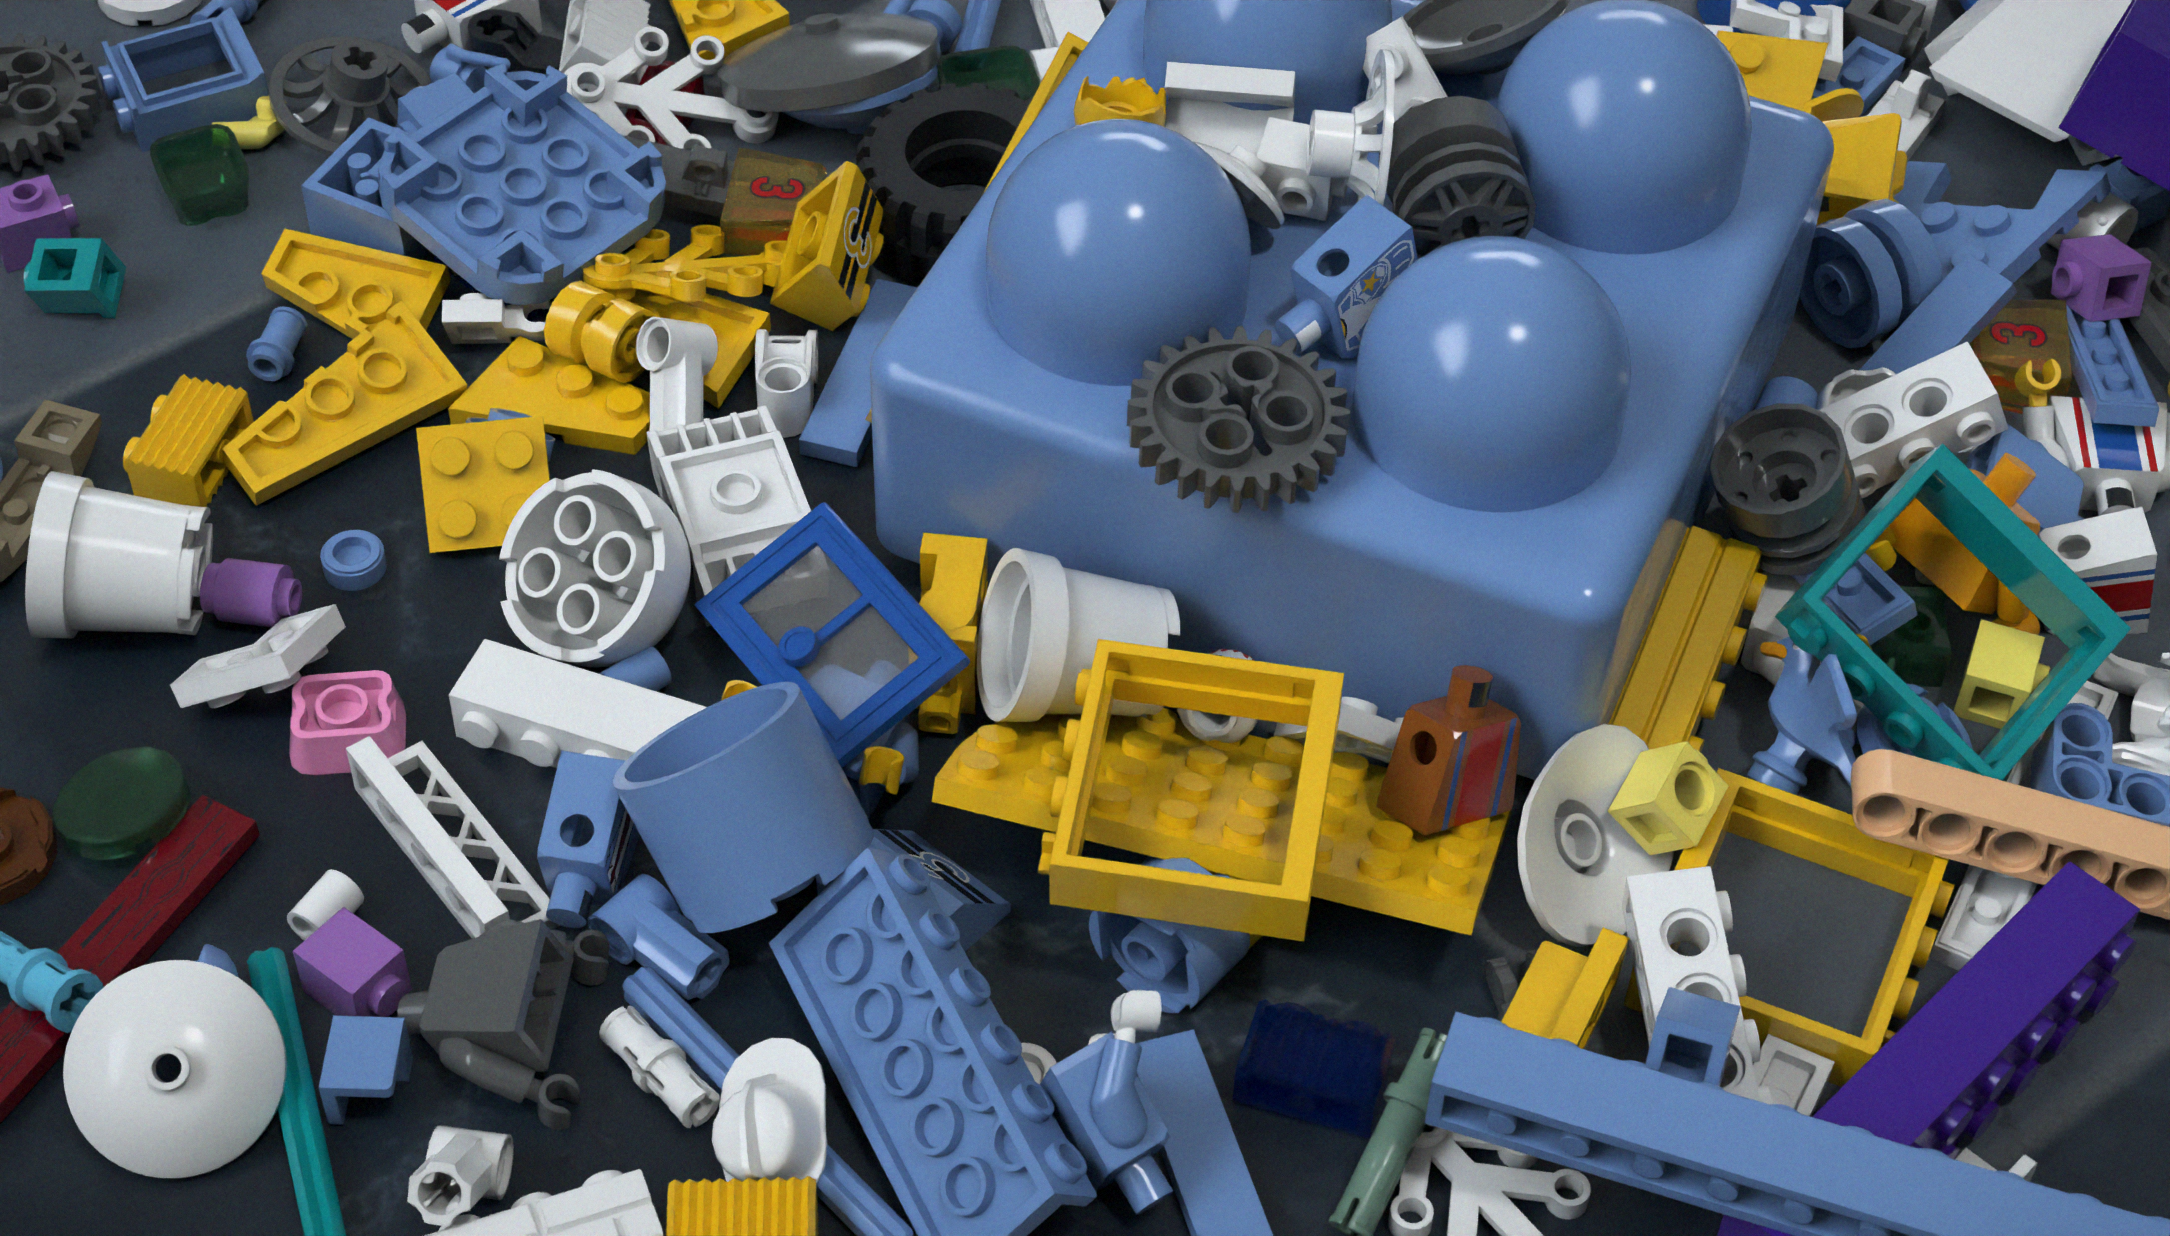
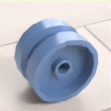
M1886 198L1870 201L1848 211L1844 217L1830 219L1816 226L1799 296L1816 327L1831 341L1847 348L1864 347L1887 336L1893 329L1899 328L1943 280L1942 264L1933 239L1920 219L1904 205Z

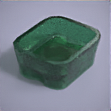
M1002 45L953 52L941 56L936 64L939 85L955 83L956 88L971 87V83L987 84L988 89L1000 91L1004 87L1017 91L1020 99L1024 101L1033 98L1039 87V80L1031 57L1025 49L1016 45Z
M212 124L169 134L157 139L150 146V157L163 191L174 208L181 224L186 226L199 225L215 217H229L240 214L248 208L249 168L236 136L228 126Z

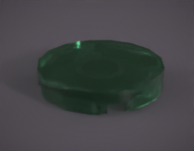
M151 747L124 748L98 757L78 770L60 789L53 807L55 827L68 847L76 855L94 860L124 858L137 853L134 845L142 843L150 837L155 844L166 837L185 816L191 799V793L180 763L168 752Z

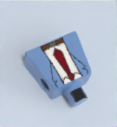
M561 751L537 853V859L549 896H551L546 916L550 921L569 928L584 927L587 923L591 905L603 906L623 888L640 836L612 784L615 773L626 760Z

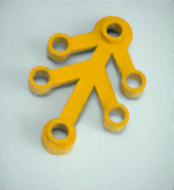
M698 225L691 228L690 245L669 257L670 234L663 230L651 229L647 235L635 242V248L626 254L604 253L596 256L595 265L583 269V280L587 284L613 294L616 299L622 298L624 300L635 297L636 289L671 296L679 301L694 302L706 297V287L727 291L739 297H754L763 292V284L775 286L787 241L776 240L767 242L764 252H761L759 255L708 259L711 256L720 255L725 252L726 231L722 227L715 225ZM669 257L663 262L651 263L653 260H661Z

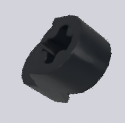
M490 9L474 15L469 20L467 28L471 51L508 59L511 66L507 69V72L530 71L546 75L548 66L559 70L564 40L540 35L520 13Z

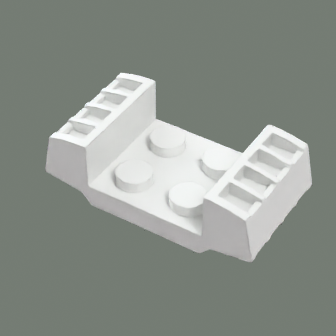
M766 405L757 407L756 410L738 414L733 412L725 417L711 420L706 418L698 423L684 426L680 424L676 428L658 432L656 430L647 432L652 473L660 498L667 505H672L674 514L682 526L687 539L690 559L693 565L697 602L811 512L781 432L776 429ZM817 545L743 604V608L749 615L770 612L773 609L790 605H799V603L819 598H829L830 569L824 552ZM703 616L706 626H711Z

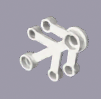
M657 27L641 29L636 34L634 46L603 66L584 62L575 64L564 72V74L568 75L567 92L621 135L655 142V137L648 128L641 125L632 126L618 106L638 109L669 146L685 150L692 148L694 144L711 148V145L705 137L699 134H690L675 115L731 123L736 135L740 139L753 144L766 142L776 131L778 112L763 111L766 114L765 116L754 118L747 113L749 109L734 106L724 98L678 91L703 74L716 73L723 64L724 46L719 39L713 36L704 35L695 39L688 56L643 85L622 83V81L643 66H656L666 59L669 40L666 33ZM652 41L660 45L661 48L657 51H648L642 47V44ZM702 50H709L716 55V58L704 60L697 53ZM590 83L598 88L592 92H585L578 85Z
M1426 1124L1425 1128L1430 1132H1422L1400 1177L1399 1195L1391 1203L1388 1226L1394 1236L1429 1235L1434 1216L1433 1205L1426 1198L1431 1161L1451 1182L1447 1236H1477L1478 1212L1501 1236H1543L1508 1197L1545 1202L1548 1210L1556 1217L1575 1219L1580 1217L1587 1209L1591 1185L1586 1176L1577 1170L1561 1169L1555 1173L1528 1170L1526 1168L1533 1166L1539 1158ZM1460 1147L1497 1150L1501 1161L1509 1167L1473 1162ZM1562 1188L1571 1189L1579 1195V1198L1568 1200L1562 1198L1556 1191ZM1411 1211L1419 1214L1423 1220L1417 1223H1409L1404 1221L1399 1214Z

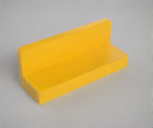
M1603 927L1588 957L1550 941H1543L1501 1022L1510 1028L1547 1039L1567 1040L1585 1050L1619 980L1629 938Z

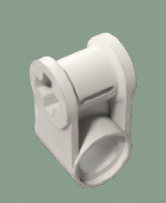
M757 329L755 378L757 407L766 405L776 429L781 432L782 438L801 434L813 411L814 384L818 382L819 363L817 330H808L805 336L769 335L766 329Z

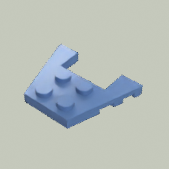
M1908 161L1904 188L1894 196V199L1920 219L1933 239L1942 264L1943 279L1969 252L2014 283L2041 258L2039 248L2054 234L2066 235L2080 222L2077 212L2091 199L2099 204L2108 196L2111 186L2106 172L2057 169L2035 208L2032 210L2005 208L2001 205L1987 207L1952 205L1949 202H1939L1952 181L1947 164Z

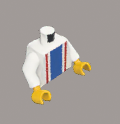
M2049 359L2044 363L2042 369L2044 384L2037 382L2033 378L2031 360L2022 365L2015 375V385L2021 394L2028 397L2029 407H2022L2023 435L2028 439L2042 443L2054 458L2080 476L2084 487L2079 510L2098 511V516L2137 507H2143L2144 513L2151 510L2156 494L2170 490V413L2167 412V404L2157 402L2159 412L2155 427L2093 423L2083 398L2050 396L2047 405V392L2055 387L2061 379V369L2056 360ZM2169 382L2167 388H2168V395H2169V397H2170V382Z

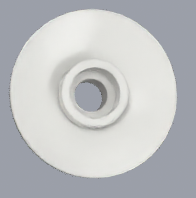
M1195 142L1212 156L1227 174L1243 204L1246 216L1268 228L1279 229L1285 221L1284 215L1277 200L1266 184L1260 179L1267 170L1266 165L1256 155L1240 145H1236L1231 153L1228 154L1218 148Z

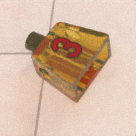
M738 148L720 219L721 239L724 250L723 258L759 255L761 252H764L767 242L776 240L787 241L797 203L828 177L827 168L821 163L748 148Z
M2010 300L1975 337L1970 346L1996 389L2002 409L2023 414L2022 407H2029L2028 397L2021 394L2016 388L2015 375L2019 368L2029 360L2032 362L2033 378L2041 384H2044L2042 369L2045 362L2049 359H2054L2060 366L2061 379L2055 387L2047 392V405L2050 396L2066 397L2072 380L2067 309L2065 300Z

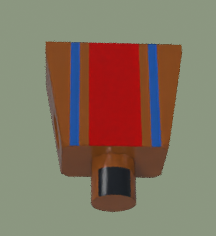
M1470 665L1456 666L1452 669L1447 696L1413 704L1405 712L1378 796L1377 808L1424 836L1512 810L1521 721L1515 712L1489 699L1493 680L1490 672Z

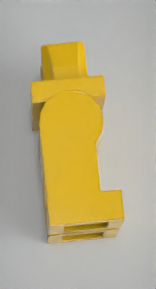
M923 532L920 547V583L922 591L919 604L968 656L970 664L915 708L919 709V729L922 731L955 734L958 733L961 713L976 714L978 702V633L982 608L988 589V544L986 538ZM909 647L910 664H912L919 657Z

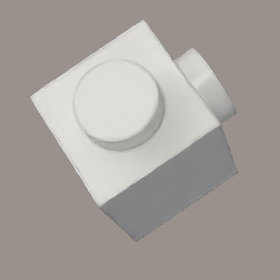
M1269 117L1256 155L1267 167V170L1260 179L1266 184L1277 200L1282 213L1326 221L1333 197L1344 198L1348 186L1345 185L1343 178L1307 175L1306 156L1309 124Z

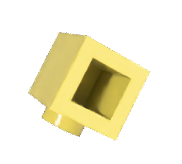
M1981 619L1953 711L1957 717L2002 729L2049 674L2050 666L2038 663L2045 637Z

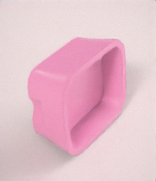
M371 670L303 676L294 683L292 688L289 754L292 767L299 773L314 776L351 773L346 748L368 736L372 738L387 758L405 750L406 712L404 702L394 687L390 675L386 672Z

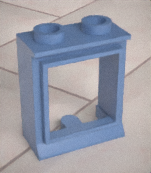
M232 7L227 8L217 18L213 17L117 43L115 46L109 47L107 41L101 42L107 65L97 67L103 90L108 100L118 98L113 100V106L120 128L123 133L133 131L142 152L212 133V122L249 121L254 116H257V99L262 96H269L264 71ZM227 59L233 71L151 95L146 94L142 82Z

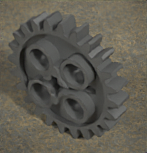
M18 33L12 43H4L0 37V167L2 163L10 162L15 172L20 171L23 160L29 158L39 166L43 165V153L50 151L56 155L63 156L65 155L63 142L80 144L83 142L80 130H93L95 128L93 116L101 114L99 100L102 99L93 65L91 61L84 62L82 52L79 49L68 52L66 42L63 40L48 47L45 35H40L32 43H25L23 33Z
M1237 326L1233 339H1223L1215 327H1210L1208 342L1201 344L1195 337L1189 335L1184 337L1182 352L1164 344L1160 347L1159 363L1149 360L1143 362L1142 379L1132 380L1131 399L1128 400L1127 426L1130 427L1129 445L1132 448H1139V465L1141 468L1156 466L1155 483L1157 485H1163L1177 479V498L1182 500L1196 490L1204 492V508L1210 509L1216 503L1219 496L1229 499L1230 507L1234 513H1239L1244 498H1253L1256 505L1262 511H1268L1269 496L1275 493L1288 504L1295 503L1296 485L1315 492L1318 490L1319 474L1332 476L1335 473L1336 457H1344L1350 409L1345 408L1346 388L1335 387L1336 370L1334 368L1318 370L1319 353L1316 351L1301 357L1296 356L1297 340L1294 338L1287 340L1280 347L1272 345L1271 330L1265 329L1255 341L1247 339L1243 326Z

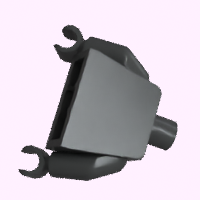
M542 919L526 923L504 920L477 938L445 947L437 955L428 991L404 994L398 1004V1018H405L408 1035L421 1034L439 1054L443 1066L484 1089L517 1103H521L524 1097L538 1103L537 1113L539 1120L545 1126L555 1130L566 1129L571 1125V1113L566 1108L554 1105L549 1101L562 1098L570 1103L579 1104L580 1090L576 1081L566 1074L551 1075L544 1081L534 1078L535 1072L548 1070L570 973L575 980L585 985H599L605 982L608 977L609 962L607 959L610 943L601 931L595 929L579 933L574 941L566 939L564 931L548 928Z

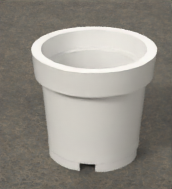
M55 471L48 473L37 499L27 555L25 606L27 625L33 638L72 639L78 631L169 632L196 635L200 628L204 611L192 609L194 596H200L203 573L208 564L212 562L213 527L212 523H204L211 513L210 508L181 505L94 488L93 482L89 478Z
M1012 548L1007 551L1000 559L991 577L982 608L978 633V687L981 702L988 717L993 721L1035 722L1042 718L1044 714L1082 715L1083 706L1075 705L1078 672H1081L1082 669H1092L1098 639L1167 648L1168 634L1180 636L1179 611L1172 592L1169 589L1152 585L1138 584L1062 567L1057 558L1050 555L1019 548ZM1114 699L1111 715L1147 717L1146 714L1156 715L1164 706Z

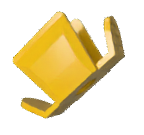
M1851 88L1833 90L1805 102L1803 106L1804 112L1817 117L1826 125L1834 142V154L1824 191V196L1829 197V211L1819 212L1816 226L1830 219L1844 217L1848 211L1870 201L1886 198L1897 202L1894 196L1904 188L1908 158L1904 151H1897L1902 125L1901 116L1897 113L1859 117L1864 109V102L1858 91Z

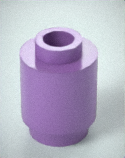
M226 558L222 563L212 562L208 564L203 573L200 586L201 607L205 613L215 614L219 621L273 627L281 619L297 615L301 606L302 585L299 579H294L293 571L289 565Z

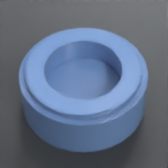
M348 530L340 532L326 541L321 549L320 559L324 576L328 583L337 589L358 591L369 588L376 584L386 572L387 562L383 544L376 535L368 531Z

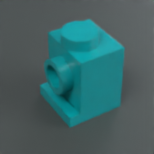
M36 238L31 261L27 263L24 270V291L44 313H99L103 318L115 319L127 267L102 238Z

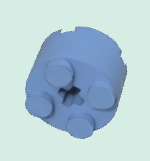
M1149 856L1140 864L1212 875L1205 868L1188 858L1164 860ZM1220 873L1214 875L1219 877L1231 878L1228 875ZM1093 911L1089 918L1090 937L1101 960L1104 961L1111 954L1124 970L1117 978V981L1128 992L1131 990L1157 991L1161 997V1011L1166 1013H1179L1186 1005H1190V1009L1195 1006L1246 955L1250 945L1249 933Z

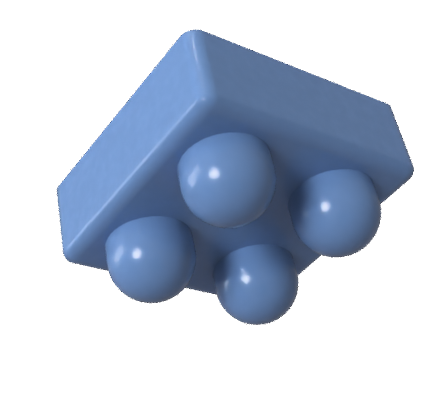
M1118 0L872 354L870 385L876 533L880 543L891 553L920 564V547L923 532L986 538L988 544V586L993 572L1004 554L1012 548H1019L1054 556L1059 560L1062 567L1169 589L1178 606L1180 636L1168 634V649L1204 654L1219 649H1232L1251 656L1255 661L1344 673L1342 697H1353L1373 703L1378 706L1377 716L1395 722L1396 718H1404L1405 712L1413 704L1447 696L1451 673L1454 667L1470 665L1482 668L1493 676L1489 699L1515 712L1521 721L1516 774L1536 780L1555 752L1573 735L1602 724H1609L1686 530L1691 526L1700 527L1714 496L1715 485L1710 470L1714 446L1728 426L1752 411L1795 315L1834 154V142L1829 129L1821 120L1810 113L1748 95L1744 78L1726 46L1712 31L1685 12L1650 0H1602L1582 5L1564 13L1537 32L1525 44L1513 63L1500 72L1487 75L1480 74L1479 72L1469 74L1434 72L1448 97L1466 96L1485 100L1503 113L1511 130L1520 157V164L1525 172L1528 186L1536 203L1533 227L1525 239L1509 236L1472 237L1444 245L1414 261L1389 284L1373 307L1363 330L1358 355L1354 358H1341L1319 340L1300 354H1296V356L1301 357L1310 352H1318V370L1334 368L1336 370L1335 387L1346 388L1347 390L1345 408L1350 409L1349 430L1344 457H1336L1335 473L1332 476L1319 474L1318 490L1315 492L1296 485L1295 503L1288 504L1276 493L1270 495L1268 511H1262L1256 505L1253 498H1244L1239 513H1234L1230 507L1229 499L1220 496L1216 503L1210 509L1204 508L1203 503L1204 492L1196 490L1183 500L1177 498V479L1163 485H1157L1155 483L1156 466L1140 467L1139 448L1130 447V427L1127 426L1128 400L1131 399L1132 380L1142 379L1143 362L1145 360L1160 362L1161 346L1165 344L1182 352L1184 337L1189 335L1195 337L1201 344L1208 342L1210 327H1215L1223 339H1233L1237 326H1243L1247 339L1255 341L1265 329H1268L1272 333L1271 344L1280 347L1283 342L1276 332L1275 322L1298 305L1290 272L1294 262L1356 204V192L1348 187L1344 198L1334 196L1326 221L1283 213L1285 221L1279 229L1268 228L1246 216L1243 204L1227 174L1212 156L1180 133L1158 124L1135 119L1114 118L1075 126L1073 110L1084 78L1088 76L1089 85L1095 84L1105 89L1114 76L1120 77L1121 82L1130 77H1134L1136 80L1145 77L1146 83L1158 94L1160 88H1165L1167 62L1295 71L1293 122L1310 125L1313 110L1351 113L1353 107L1366 100L1369 79L1362 69L1366 54V37L1404 16L1425 0ZM1166 93V116H1167L1168 96H1167V93ZM1223 102L1248 110L1270 111L1288 108L1270 104ZM1383 120L1377 124V134H1382ZM1368 152L1367 160L1379 169V152ZM1386 192L1383 206L1392 212L1393 204Z

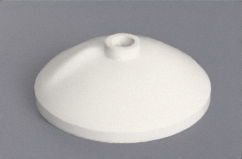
M189 960L159 961L132 969L117 977L102 988L86 1005L71 1031L66 1047L63 1068L66 1099L80 1131L91 1145L110 1161L120 1167L145 1176L157 1178L192 1177L208 1173L232 1162L245 1153L265 1132L274 1118L284 1091L287 1069L286 1049L281 1030L271 1009L263 998L242 979L219 967ZM173 1054L180 1060L182 1069L176 1080L166 1083L157 1076L156 1064L162 1056Z

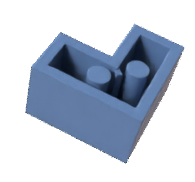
M368 117L301 185L311 235L421 260L430 252L394 222L382 207L379 193L378 167L384 152V140L396 129L395 127ZM403 131V132H405L408 136L411 135V133L406 132V131Z

